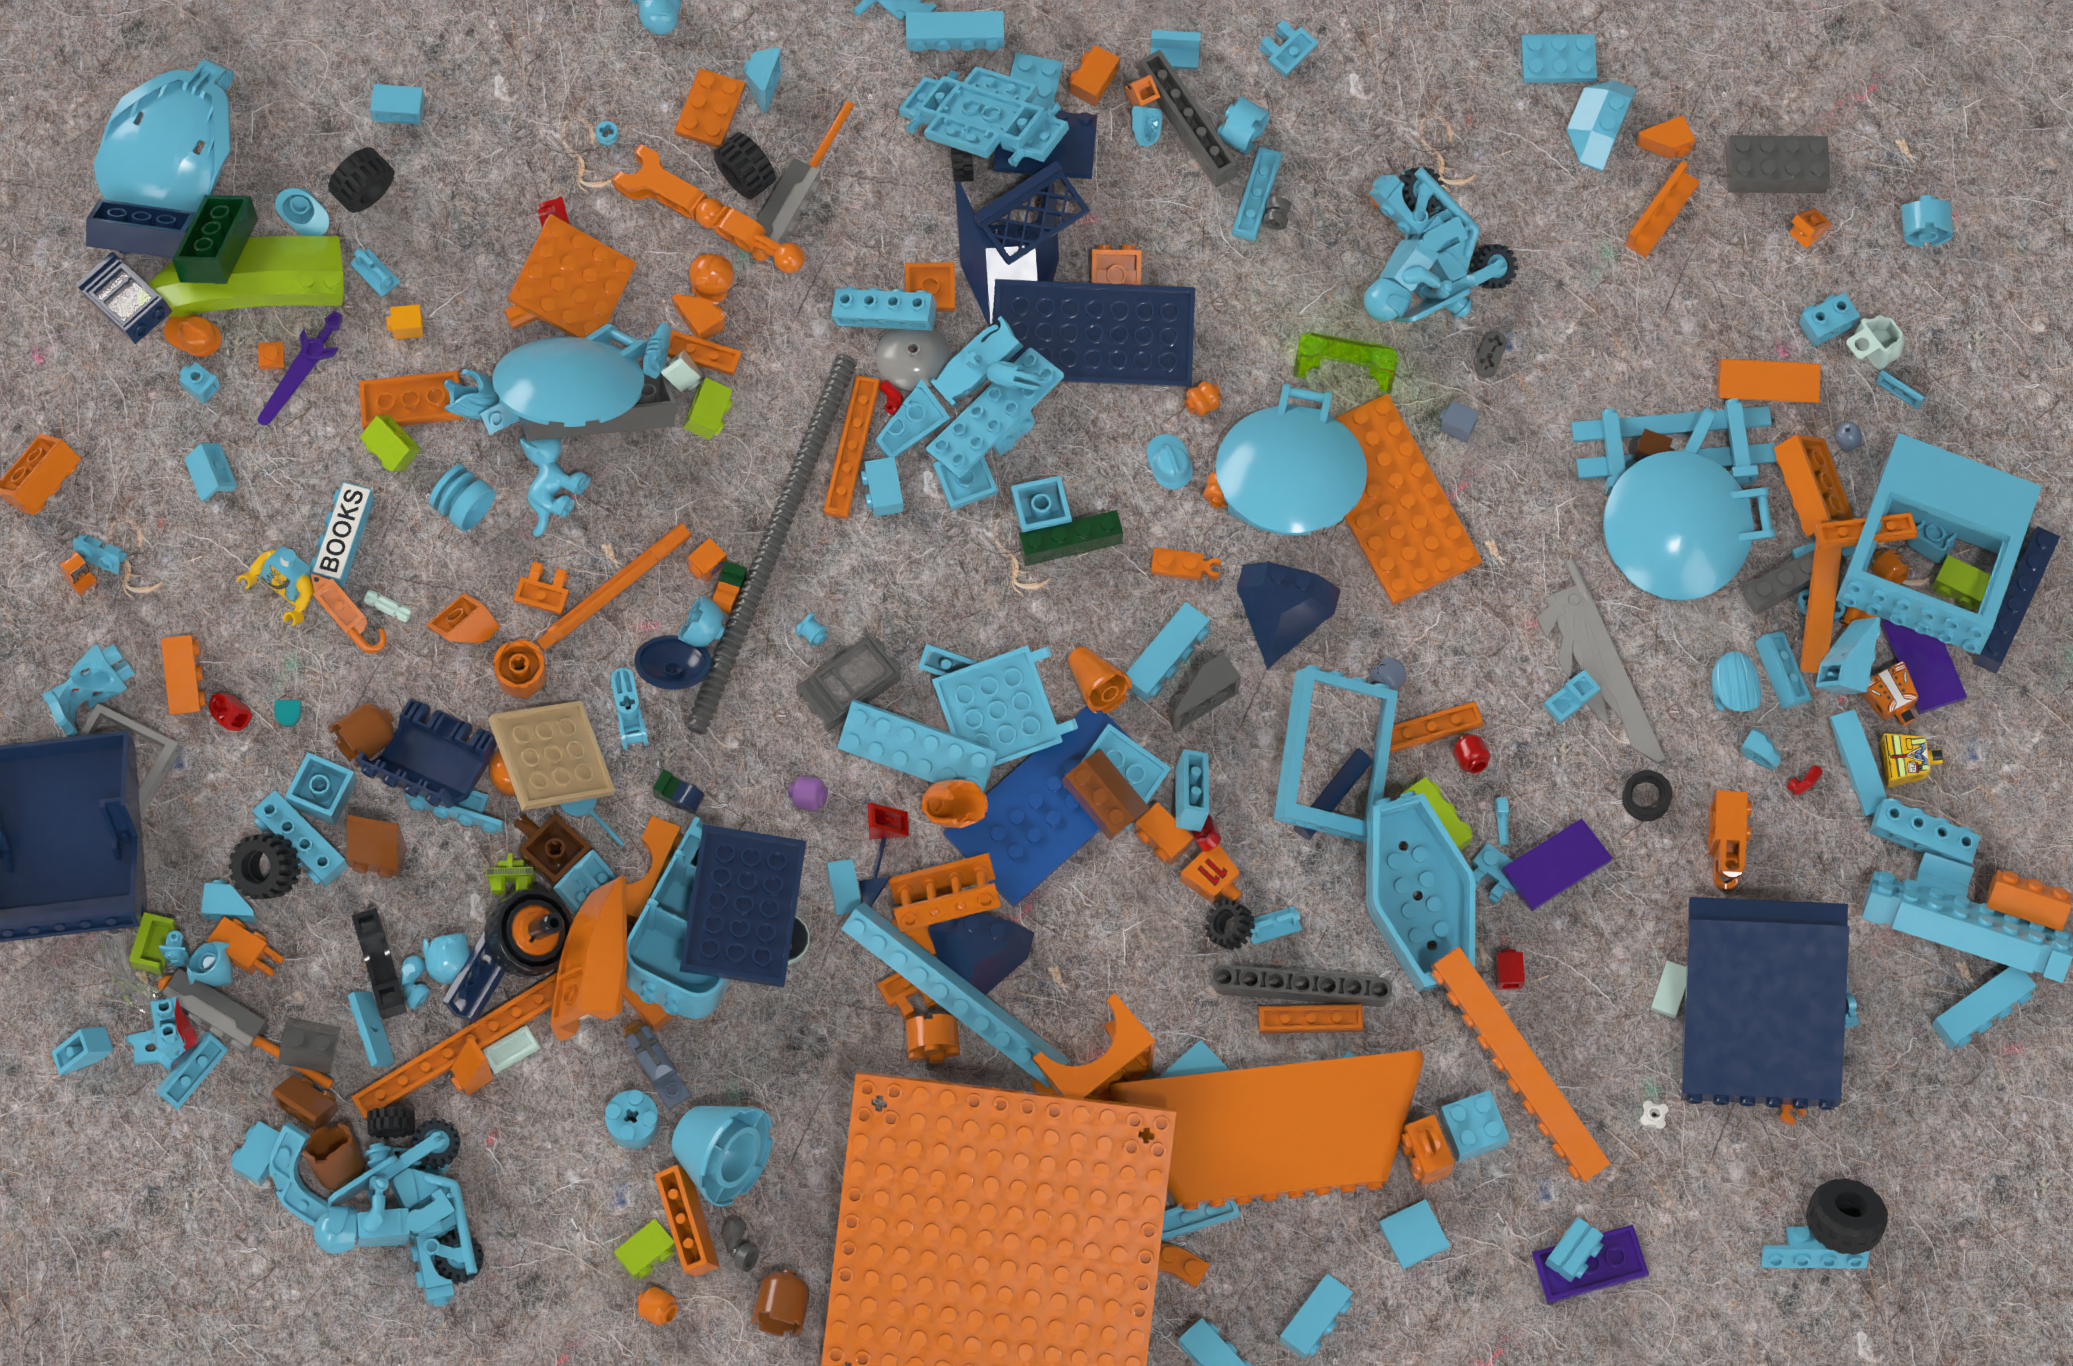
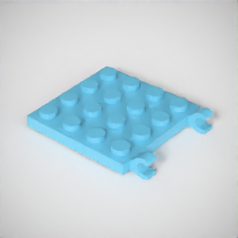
M1027 645L932 679L951 734L998 750L993 767L1063 742L1061 734L1078 728L1075 718L1057 724L1037 669L1036 661L1052 656L1050 647L1047 646L1031 652L1030 646Z

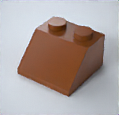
M292 1075L271 1092L277 1106L314 1131L322 1126H327L339 1110L335 1102L336 1098L325 1090L321 1093L313 1088L315 1084L308 1078L302 1076L299 1079Z

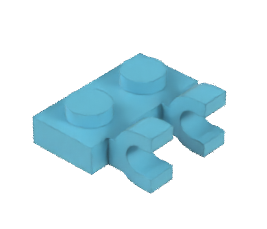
M1283 19L1277 25L1278 30L1275 34L1287 41L1279 47L1267 35L1261 41L1259 50L1266 56H1271L1267 63L1286 78L1318 46L1319 42L1302 27L1295 31Z
M1489 843L1483 847L1471 865L1476 868L1473 872L1475 889L1485 876L1497 883L1488 897L1490 901L1497 904L1506 891L1513 895L1516 892L1501 872L1502 868L1513 862V860Z

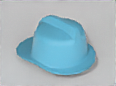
M288 188L278 194L275 201L277 213L298 233L303 236H321L327 231L329 227L328 213L316 200L311 191L305 188Z
M1169 434L1158 435L1149 442L1146 452L1157 482L1164 488L1171 490L1186 486L1191 480L1193 469L1183 442L1176 436Z

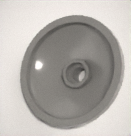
M933 328V331L890 329L881 338L876 350V364L882 378L889 380L898 390L912 392L921 379L929 389L934 387L930 380L932 378L937 380L951 359L950 348L945 337L935 328ZM916 348L917 351L915 353H911L909 349Z

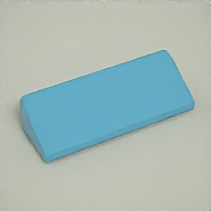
M1768 633L1759 638L1755 645L1781 708L1787 709L1811 701L1812 698L1785 633Z
M204 1032L197 1040V1045L190 1048L154 1092L178 1110L229 1049L211 1033Z

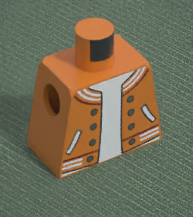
M1903 661L1871 677L1867 691L1859 693L1884 721L1897 716L1904 727L1916 720L1910 708L1916 704L1918 694Z

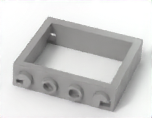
M97 703L94 710L91 709L87 713L85 725L81 731H78L76 736L94 734L103 718L164 747L138 790L140 819H142L182 750L178 742Z

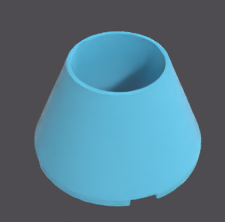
M696 1106L690 1109L679 1121L672 1138V1152L706 1201L715 1206H728L734 1203L732 1199L740 1193L745 1195L763 1172L773 1145V1139L769 1138L770 1128L773 1127V1123L767 1112L757 1107Z

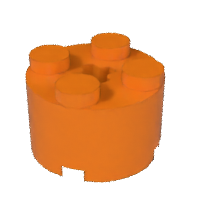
M524 639L511 643L507 642L497 650L494 656L496 680L499 687L506 694L527 699L538 692L544 685L547 677L545 660L541 650L534 643Z
M932 1014L933 1019L924 1020V1015L907 1020L908 1060L920 1061L924 1059L929 1060L930 1064H941L945 1062L944 1058L959 1056L960 1043L956 1017L948 1014Z

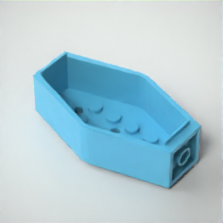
M1415 791L1401 794L1400 798H1397L1395 801H1391L1390 798L1378 800L1367 813L1366 906L1371 919L1417 992H1422L1444 986L1443 984L1438 985L1431 975L1433 969L1430 965L1456 947L1462 949L1475 968V878L1473 871L1423 793L1416 795ZM1400 842L1407 843L1408 849L1406 851L1399 849L1398 845ZM1415 891H1419L1422 894L1421 900H1414L1413 893ZM1429 941L1436 943L1435 950L1431 951L1427 948Z

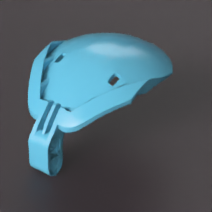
M203 59L193 72L186 70L166 72L145 82L120 99L106 125L101 145L94 161L95 178L105 200L197 212L204 196L212 195L221 175V168L231 152L230 107L226 90L234 78L233 70L212 60ZM142 113H144V117L141 123L137 125L139 120L141 119ZM200 141L205 142L201 153L196 154L194 150Z

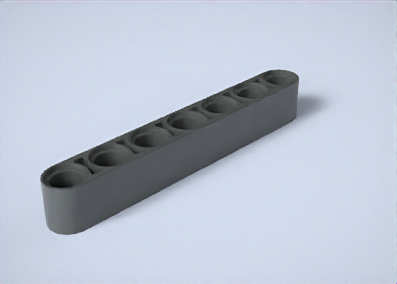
M1220 965L1214 970L1212 977L1214 991L1223 995L1383 1007L1389 1002L1392 993V985L1387 979L1370 976ZM1221 975H1226L1231 981L1227 984H1221L1217 978ZM1251 977L1257 983L1254 986H1247L1243 980ZM1277 979L1283 985L1280 988H1273L1269 982ZM1302 981L1305 982L1309 988L1306 990H1299L1296 988L1295 984L1297 982ZM1323 984H1331L1334 987V991L1324 992L1321 986ZM1349 986H1356L1359 988L1360 993L1357 995L1350 994L1347 988ZM1375 988H1382L1385 990L1386 995L1378 997L1373 993V990Z

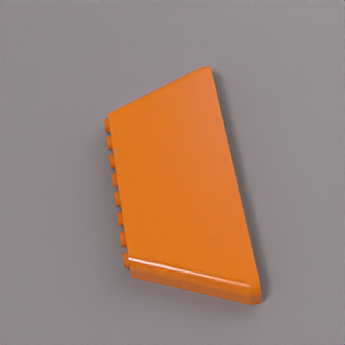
M1421 1050L1123 1082L1110 1085L1109 1092L1112 1102L1176 1109L1167 1192L1176 1207H1183V1210L1189 1211L1199 1209V1205L1209 1204L1210 1208L1225 1206V1202L1236 1201V1205L1252 1203L1251 1199L1262 1198V1202L1278 1200V1196L1288 1195L1289 1199L1304 1197V1193L1314 1192L1315 1196L1330 1194V1190L1340 1189L1341 1193H1350L1357 1191L1356 1187L1367 1186V1190L1383 1188L1382 1184L1387 1183L1424 1059L1423 1051ZM1144 1128V1132H1139V1135L1143 1136V1141H1149V1137H1154V1134L1150 1133V1128Z

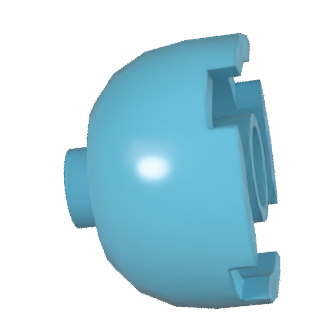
M703 595L702 597L699 596L688 612L689 617L686 625L681 626L678 634L679 640L694 647H704L709 645L714 639L719 640L725 630V627L722 626L723 612L719 605Z

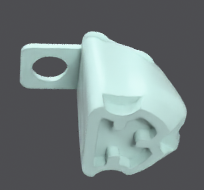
M1878 315L1874 319H1862L1855 330V335L1847 339L1846 344L1856 358L1863 359L1867 357L1876 369L1881 370L1899 358L1905 344V336L1893 319ZM1855 342L1862 351L1858 350L1855 347Z

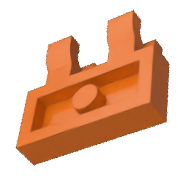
M533 561L528 578L520 577L513 598L514 603L562 616L570 594L568 589H564L569 577L567 571L557 568L552 585L539 582L545 569L543 564Z
M898 972L876 984L888 1007L891 1008L897 1005L905 1022L915 1017L913 1014L914 1010L907 1000L913 995L920 993L928 1010L937 1005V1002Z

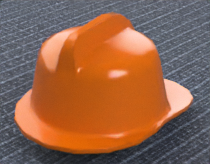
M195 314L188 317H171L164 327V336L168 343L196 357H207L214 354L221 343L219 329L206 318Z

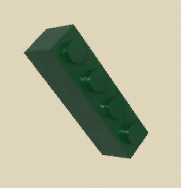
M1117 510L1072 520L1069 523L1019 532V547L1025 566L1123 543V530Z

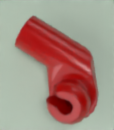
M885 380L879 386V389L887 396V403L884 408L890 415H895L902 406L903 395L889 380Z
M1813 765L1801 782L1797 778H1792L1787 785V789L1792 791L1794 795H1801L1816 784L1823 774V770L1819 766Z

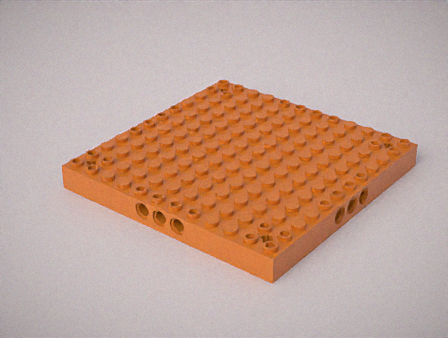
M857 1071L854 1083L821 1366H845L846 1362L851 1363V1366H1146L1176 1109ZM879 1095L883 1096V1101L887 1102V1106L883 1105L882 1109H877V1104L873 1103V1099L876 1100ZM1144 1128H1150V1133L1154 1134L1153 1138L1149 1137V1141H1143V1136L1139 1135L1140 1131L1144 1132Z

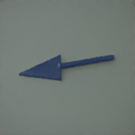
M885 837L881 839L872 879L859 881L863 901L869 907H872L891 876L877 878L887 840Z

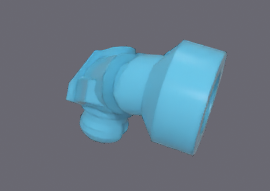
M412 955L402 963L400 987H403L402 991L406 996V1004L415 1011L425 1002L431 990L424 984H415L418 977L423 974L426 966L420 957Z

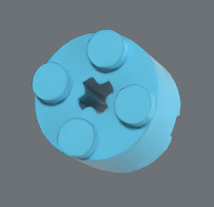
M1239 97L1235 105L1231 104L1227 109L1225 117L1228 119L1225 125L1222 124L1219 127L1217 134L1224 143L1247 155L1255 146L1251 142H1254L1256 138H1260L1270 118L1268 115L1270 112L1245 97Z
M1924 195L1919 198V201L1901 206L1903 235L1907 244L1924 247L1923 242H1931L1932 246L1952 239L1953 220L1950 201L1934 199L1933 195Z
M639 1090L624 1091L616 1095L605 1109L608 1133L617 1145L640 1149L649 1145L655 1139L659 1129L658 1111L654 1101L645 1093ZM628 1118H636L637 1122L628 1121Z

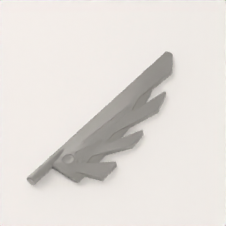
M1570 559L1565 564L1575 585L1545 597L1549 607L1537 616L1544 636L1548 638L1555 623H1557L1563 635L1558 662L1566 676L1571 678L1573 654L1582 671L1585 670L1601 688L1587 702V706L1604 725L1608 724L1604 706L1605 701L1621 717L1632 749L1657 764L1665 760L1661 747L1575 559Z

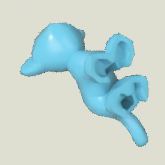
M523 437L520 439V444L524 449L525 456L530 462L538 466L539 469L538 475L530 485L527 495L528 503L536 511L539 518L532 534L534 537H539L547 528L549 513L565 518L574 508V499L567 495L556 499L554 497L556 493L563 487L580 495L589 486L592 477L582 472L574 473L571 476L565 473L557 463L561 453L560 438L527 441V438Z

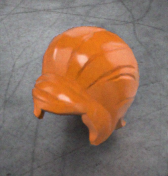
M711 253L702 254L694 259L689 268L692 292L698 298L711 300L714 305H718L722 300H725L734 281V269L731 262L724 256Z

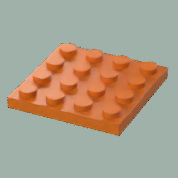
M550 214L511 289L507 301L571 337L586 338L608 323L637 262Z

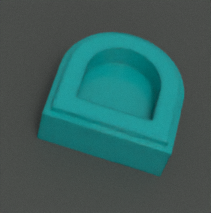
M275 700L274 715L276 721L281 726L292 727L299 722L302 708L301 700Z

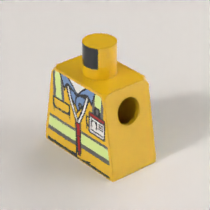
M1884 734L1880 741L1887 788L1926 779L1930 773V765L1943 763L1942 750H1928L1925 737Z

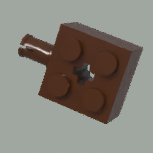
M525 813L520 816L521 821L517 819L514 823V826L529 838L518 849L521 859L527 865L533 867V870L553 888L582 857L592 850V846L555 813L540 828ZM553 851H555V852H557V853L561 851V853L558 854V855H557V854L552 855V852H553Z

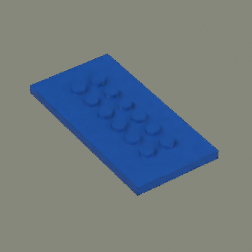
M1085 707L1074 717L1078 728L1061 734L1063 742L1034 752L986 795L988 809L983 819L963 828L949 827L943 832V836L965 858L989 853L996 879L988 882L990 884L995 883L999 894L1013 908L1101 831L1061 781L1067 773L1081 763L1108 724L1129 737L1102 711L1093 713L1088 707Z

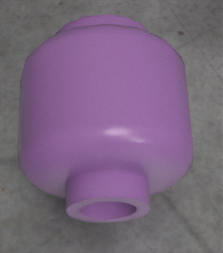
M801 775L796 782H791L788 796L792 797L793 805L796 808L817 811L820 806L824 807L826 803L828 787H825L823 780L819 778Z

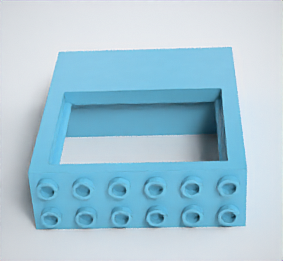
M1898 433L1885 463L1866 515L1867 519L1852 553L1836 601L1843 603L1845 606L1865 611L1869 615L1889 620L1893 624L1908 627L1917 633L1932 636L1941 642L1961 647L1967 652H1974L1980 655L1996 621L2042 486ZM1911 512L1914 522L1917 524H1921L1923 520L1925 521L1924 526L1928 527L1930 524L1944 528L1946 534L1951 536L1955 532L1957 533V539L1998 554L1978 614L1866 572L1877 541H1873L1875 534L1879 533L1883 523L1880 522L1881 516L1888 513L1901 514Z

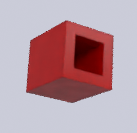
M1515 949L1501 950V953L1496 954L1494 960L1496 990L1523 989L1525 983L1523 952H1516Z

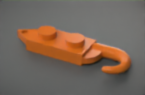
M311 574L314 594L312 595L359 649L370 654L382 650L387 641L383 628L378 630L380 641L375 645L369 644L361 635L367 626L366 616L333 578L327 579ZM315 577L319 578L318 582L314 581Z

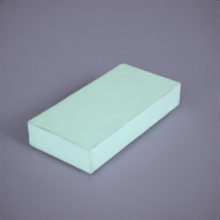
M1666 961L1650 1010L1672 1018L1676 1017L1686 988L1685 966Z
M525 1025L481 1051L487 1058L488 1064L495 1075L539 1050L540 1046L528 1026Z

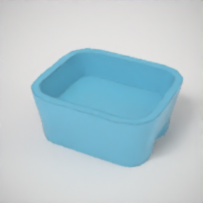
M1922 520L1921 524L1916 525L1917 537L1915 539H1907V543L1912 549L1936 563L1943 562L1956 545L1957 533L1954 532L1952 536L1948 535L1945 529L1933 524H1930L1928 527L1924 526L1925 521Z

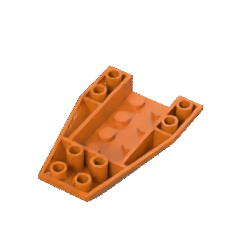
M620 876L594 889L580 907L568 932L559 963L550 1026L559 1041H564L576 1035L579 1029L578 1019L589 1014L606 1021L620 1014L623 1008V990L627 982L626 877Z

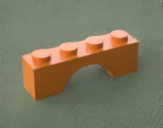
M651 816L642 836L643 847L652 856V866L643 879L632 884H626L627 921L636 924L649 898L653 894L671 861L674 851L678 849L684 838L681 836L680 826Z

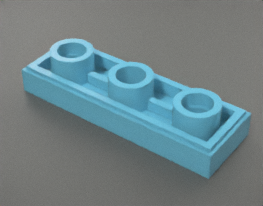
M352 992L348 995L351 1005L350 1009L355 1017L358 1033L366 1050L367 1060L370 1062L371 1067L392 1066L395 1064V1060L372 992Z

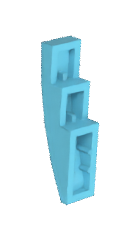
M1855 709L1830 716V721L1843 766L1847 767L1853 790L1857 792L1862 813L1864 816L1875 813L1877 806L1887 797L1865 733Z

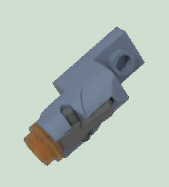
M641 1019L627 1025L623 1029L625 1033L624 1038L668 1111L691 1098V1094L678 1076L675 1067L649 1026L643 1023Z

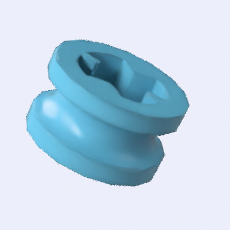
M603 121L596 127L598 142L604 146H610L617 142L618 129L613 122ZM607 130H611V134H608L607 137H603V133H606Z

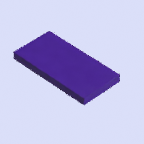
M1889 620L1881 622L1880 625L1896 663L1898 664L1901 661L1905 663L1918 694V700L1915 704L1918 715L1967 698L1944 642L1932 636L1917 633L1908 627L1893 624Z
M1581 818L1503 867L1501 872L1530 910L1534 911L1610 863L1613 858Z
M1629 1225L1602 1233L1604 1236L1600 1243L1604 1246L1595 1258L1590 1255L1585 1262L1589 1267L1580 1279L1575 1276L1572 1282H1569L1545 1264L1556 1246L1532 1252L1531 1255L1547 1304L1648 1277L1649 1272L1634 1226Z

